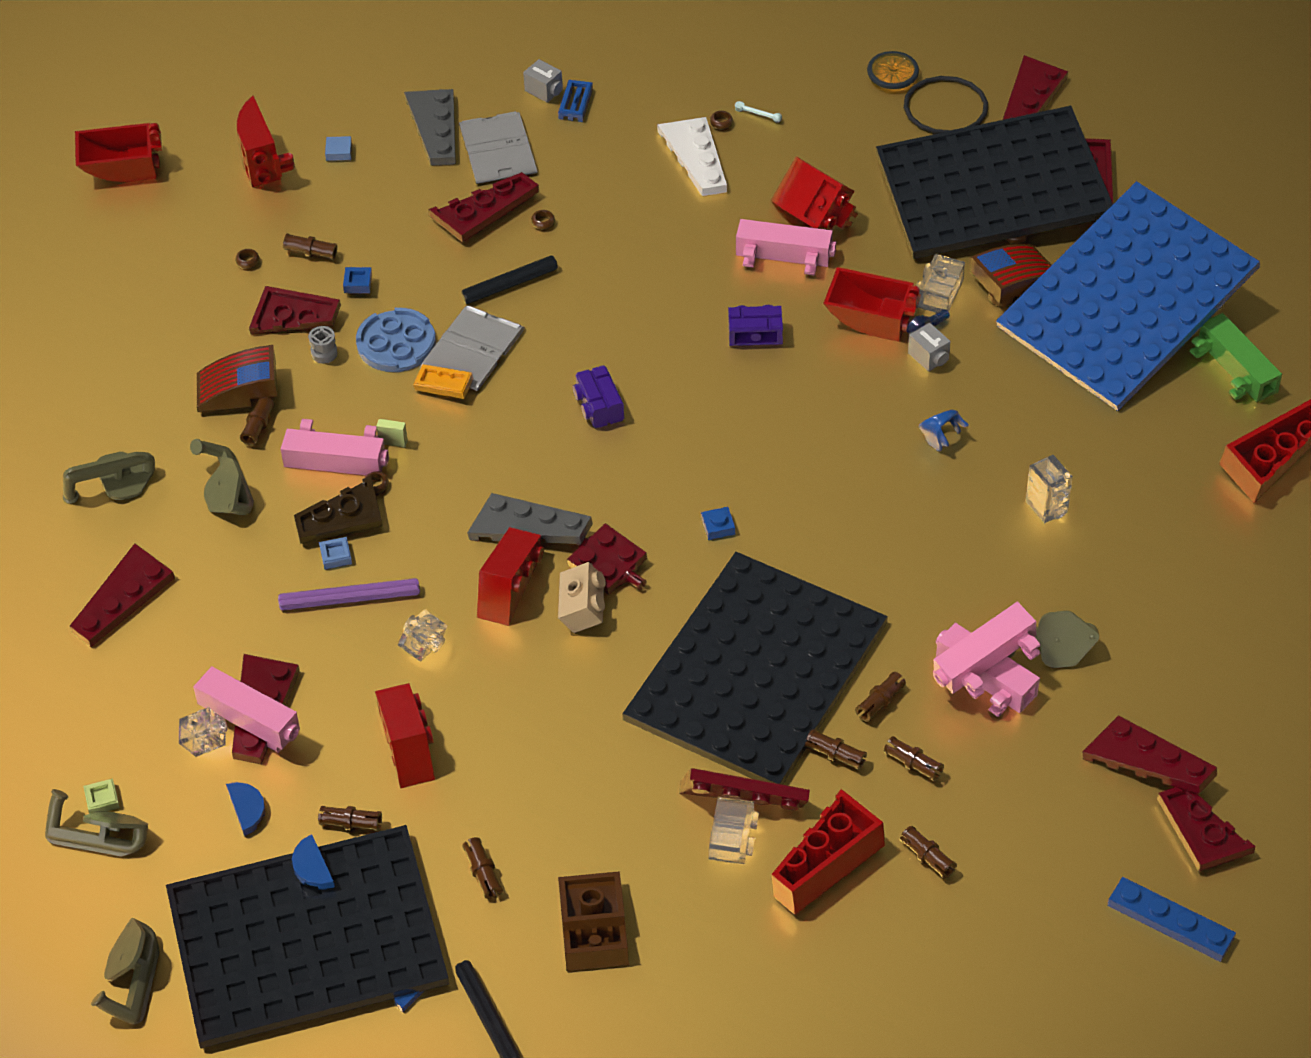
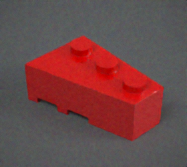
M511 527L508 528L479 570L477 618L507 626L510 625L535 567L543 558L544 547H541L540 534Z
M410 683L375 691L381 722L387 743L393 755L392 761L394 766H396L400 789L435 780L429 744L434 743L433 736L427 723L425 711L422 709L419 694H413Z

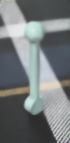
M741 101L735 103V110L738 112L748 111L771 118L776 123L782 120L780 113L772 114L748 107Z

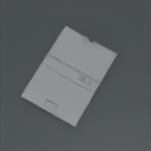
M515 111L488 118L481 117L464 120L459 123L476 184L506 179L521 172L525 175L537 173L519 112Z
M469 305L465 306L422 364L471 372L474 379L470 389L478 391L497 366V360L502 355L507 354L525 327Z

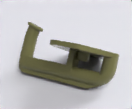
M200 439L192 440L190 450L194 455L203 453L216 456L220 462V466L207 481L204 488V499L209 511L237 515L249 514L253 508L254 500L235 454L226 446L201 441Z
M116 452L104 455L95 462L71 467L63 474V500L67 504L75 503L79 498V493L75 490V484L98 477L106 494L114 500H124L139 496L155 471L154 456L148 452Z
M1056 611L1046 613L1040 618L1038 627H1036L1035 638L1040 642L1041 658L1047 666L1052 668L1071 667L1077 665L1099 640V632L1095 625L1086 623L1071 611ZM1014 651L1013 653H1011V654L1008 655L1007 657L1011 658V657L1015 654L1016 651Z
M52 789L45 828V837L50 843L115 856L135 853L144 846L147 838L148 823L131 815L108 811H96L84 815L83 822L100 826V833L60 826L63 804L68 799V795L63 791ZM120 828L134 829L132 840L111 837L110 830L120 831Z
M131 918L108 956L104 972L106 980L113 981L130 969H134L126 1006L107 997L105 991L99 992L91 1002L92 1007L96 1006L103 1012L133 1025L140 1023L145 1016L159 957L157 937L150 926Z

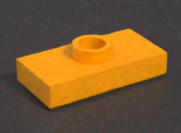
M422 364L413 386L415 391L465 399L474 378L471 372Z

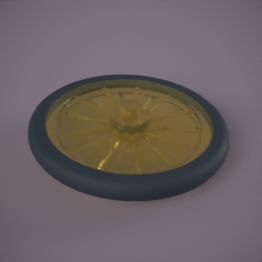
M887 51L877 54L870 60L867 73L871 81L882 88L901 89L914 83L919 74V67L917 62L908 54L898 51Z

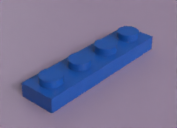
M1125 877L1121 878L1108 900L1107 906L1219 962L1223 960L1235 939L1236 932Z

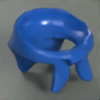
M948 410L934 415L918 426L924 434L927 443L939 452L942 451V446H949L941 429L944 424L950 422L957 434L961 432L959 424L962 427L969 426L956 410Z

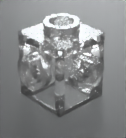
M424 609L417 617L412 615L406 621L398 646L421 662L431 651L436 653L442 647L446 640L443 635L447 625Z
M211 708L201 709L179 719V744L195 757L226 746V721Z

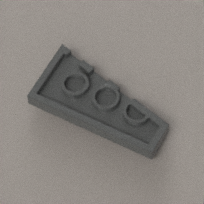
M453 89L404 92L406 103L410 108L412 119L415 121L417 132L422 139L430 165L456 164Z
M491 493L467 534L469 540L491 537L492 541H500L508 528L511 527L540 534L541 539H545L546 543L581 544L593 522L591 516Z

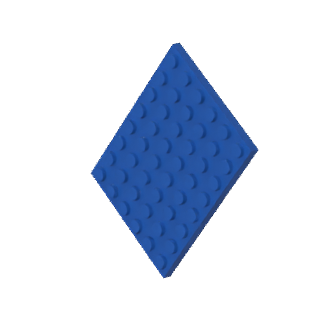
M1136 181L996 320L998 328L1116 411H1119L1260 268V261Z

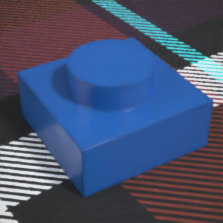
M345 267L344 293H370L372 281L371 267Z
M728 507L701 512V520L708 540L735 535V525Z

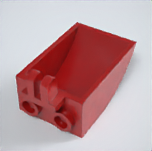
M252 95L239 111L237 135L245 173L251 186L256 187L281 180L282 173L293 170L295 164L292 153L277 155L275 142L255 97Z
M157 123L75 131L76 166L85 173L115 182L156 179V168H160L159 154L155 152L162 151L161 130Z
M797 156L771 199L777 206L816 229L833 230L835 225L842 229L846 225L851 227L853 222L849 220L850 217L856 218L858 215L854 211L856 206L849 203L855 192L853 189Z
M837 267L823 304L832 315L850 328L869 336L899 342L902 332L908 331L910 324L909 316L915 315L921 294L919 287L914 286L912 282Z

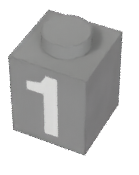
M540 59L523 72L525 91L547 103L563 90L562 71Z
M928 323L909 334L908 354L929 372L937 366L944 365L949 360L951 341L931 323Z

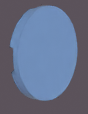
M395 308L394 311L378 315L374 313L365 319L358 328L356 345L361 359L372 368L385 372H401L422 364L436 345V336L433 326L425 315L408 308Z

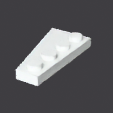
M706 117L657 124L659 135L665 138L668 148L674 151L678 157V162L688 171L689 178L702 196L727 192L726 180Z

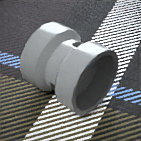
M326 326L312 329L308 335L312 359L323 364L333 361L338 354L334 331Z

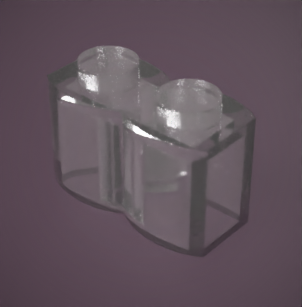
M718 796L709 844V860L745 865L747 855H753L755 838L750 837L751 829L757 830L759 812L754 811V801Z

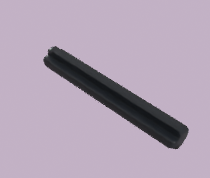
M553 255L472 285L461 291L462 299L466 304H470L547 274L558 268L557 261Z
M469 960L458 963L455 966L456 974L500 1058H520L514 1042L473 965Z

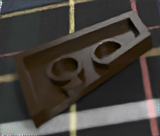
M371 475L362 479L361 484L351 489L347 487L341 490L338 496L328 501L322 500L294 515L300 544L383 526Z

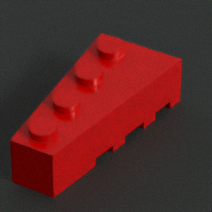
M1311 399L1226 445L1219 464L1253 503L1311 448Z
M840 789L835 796L833 804L823 810L820 814V820L813 828L809 827L798 847H793L771 874L774 898L794 915L885 846L883 821Z

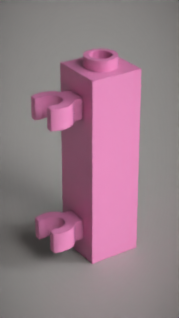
M740 219L736 235V255L744 257L743 266L753 267L755 258L805 264L804 274L815 275L817 266L828 267L830 257H835L836 242L832 241V230Z
M302 419L300 430H286L281 446L283 465L289 468L367 475L371 472L381 473L383 466H387L389 461V451L385 450L383 438H378V435H376L377 427L366 425L364 436L316 432L315 429H312L313 420Z
M1017 601L934 658L933 676L941 687L946 686L952 694L965 686L969 694L976 699L984 693V690L981 688L984 683L978 677L1020 647L1030 660L1040 654V651L1037 649L1040 647V643L1035 638L1036 620Z
M957 623L953 624L948 630H943L936 639V657L964 639L971 632ZM1009 657L1004 658L978 676L984 683L981 688L993 695L990 699L993 705L989 708V711L997 717L1005 711L1007 706L1021 713L1038 695L1040 678Z
M212 666L193 686L197 704L210 710L212 717L221 722L226 719L267 741V746L278 753L289 741H293L299 733L300 726L296 711Z

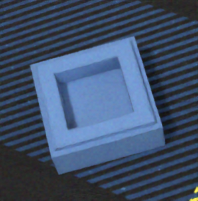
M351 136L326 137V161L351 160Z
M347 537L319 542L324 570L352 564Z

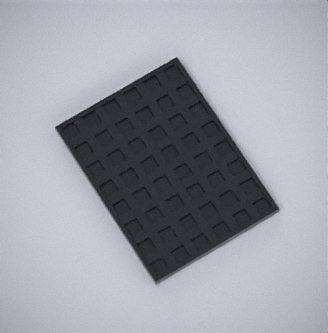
M1072 106L876 146V154L913 259L1096 221L1113 205Z
M735 552L622 713L623 721L746 777L783 785L807 748L805 747V742L808 741L806 740L808 734L812 729L819 730L886 626L888 616L739 552Z
M407 825L319 846V851L334 882V887L319 889L318 886L301 883L294 873L293 853L166 885L200 1049L376 1004L399 996L449 985L448 974Z

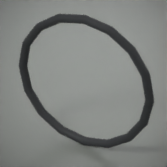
M936 76L926 78L913 85L905 95L903 108L908 119L920 129L933 134L952 130L934 129L920 123L912 116L908 107L909 98L914 91L927 83L936 81L958 82L969 86L979 94L983 102V112L976 122L967 127L980 125L988 112V101L984 92L972 82L959 77Z

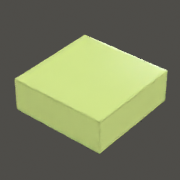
M379 419L376 425L378 438H383L384 445L405 448L408 441L406 424L404 422Z
M113 778L83 786L89 814L96 811H110L120 808Z

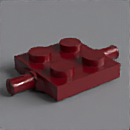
M606 523L592 536L585 537L581 544H577L579 548L567 558L568 566L571 568L589 562L597 571H600L604 575L606 582L604 592L608 595L626 582L631 583L638 590H642V587L644 588L647 583L645 579L636 574L638 567L648 559L647 552Z

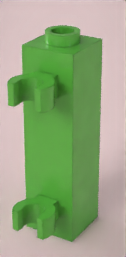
M1224 313L1213 318L1210 317L1200 328L1199 336L1192 339V343L1196 347L1190 349V352L1194 357L1200 358L1209 352L1234 378L1231 384L1235 388L1229 390V394L1235 400L1242 398L1248 393L1257 403L1278 393L1282 373Z

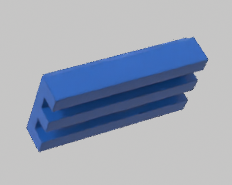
M568 80L558 111V119L563 120L564 116H567L570 121H573L575 117L578 118V122H583L593 90L592 82ZM577 87L570 110H568L567 106L573 88ZM583 88H585L579 110L576 111Z

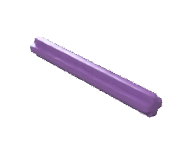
M412 578L280 593L278 595L280 610L413 596L420 593L418 579Z

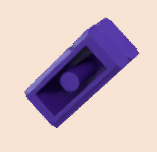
M740 305L728 307L729 346L783 344L781 306L763 305L746 307Z
M603 365L592 368L591 371L588 369L577 372L575 375L576 384L572 388L575 399L577 401L581 400L583 403L581 404V409L585 420L590 419L595 428L606 426L608 423L613 424L623 421L624 404L607 367Z

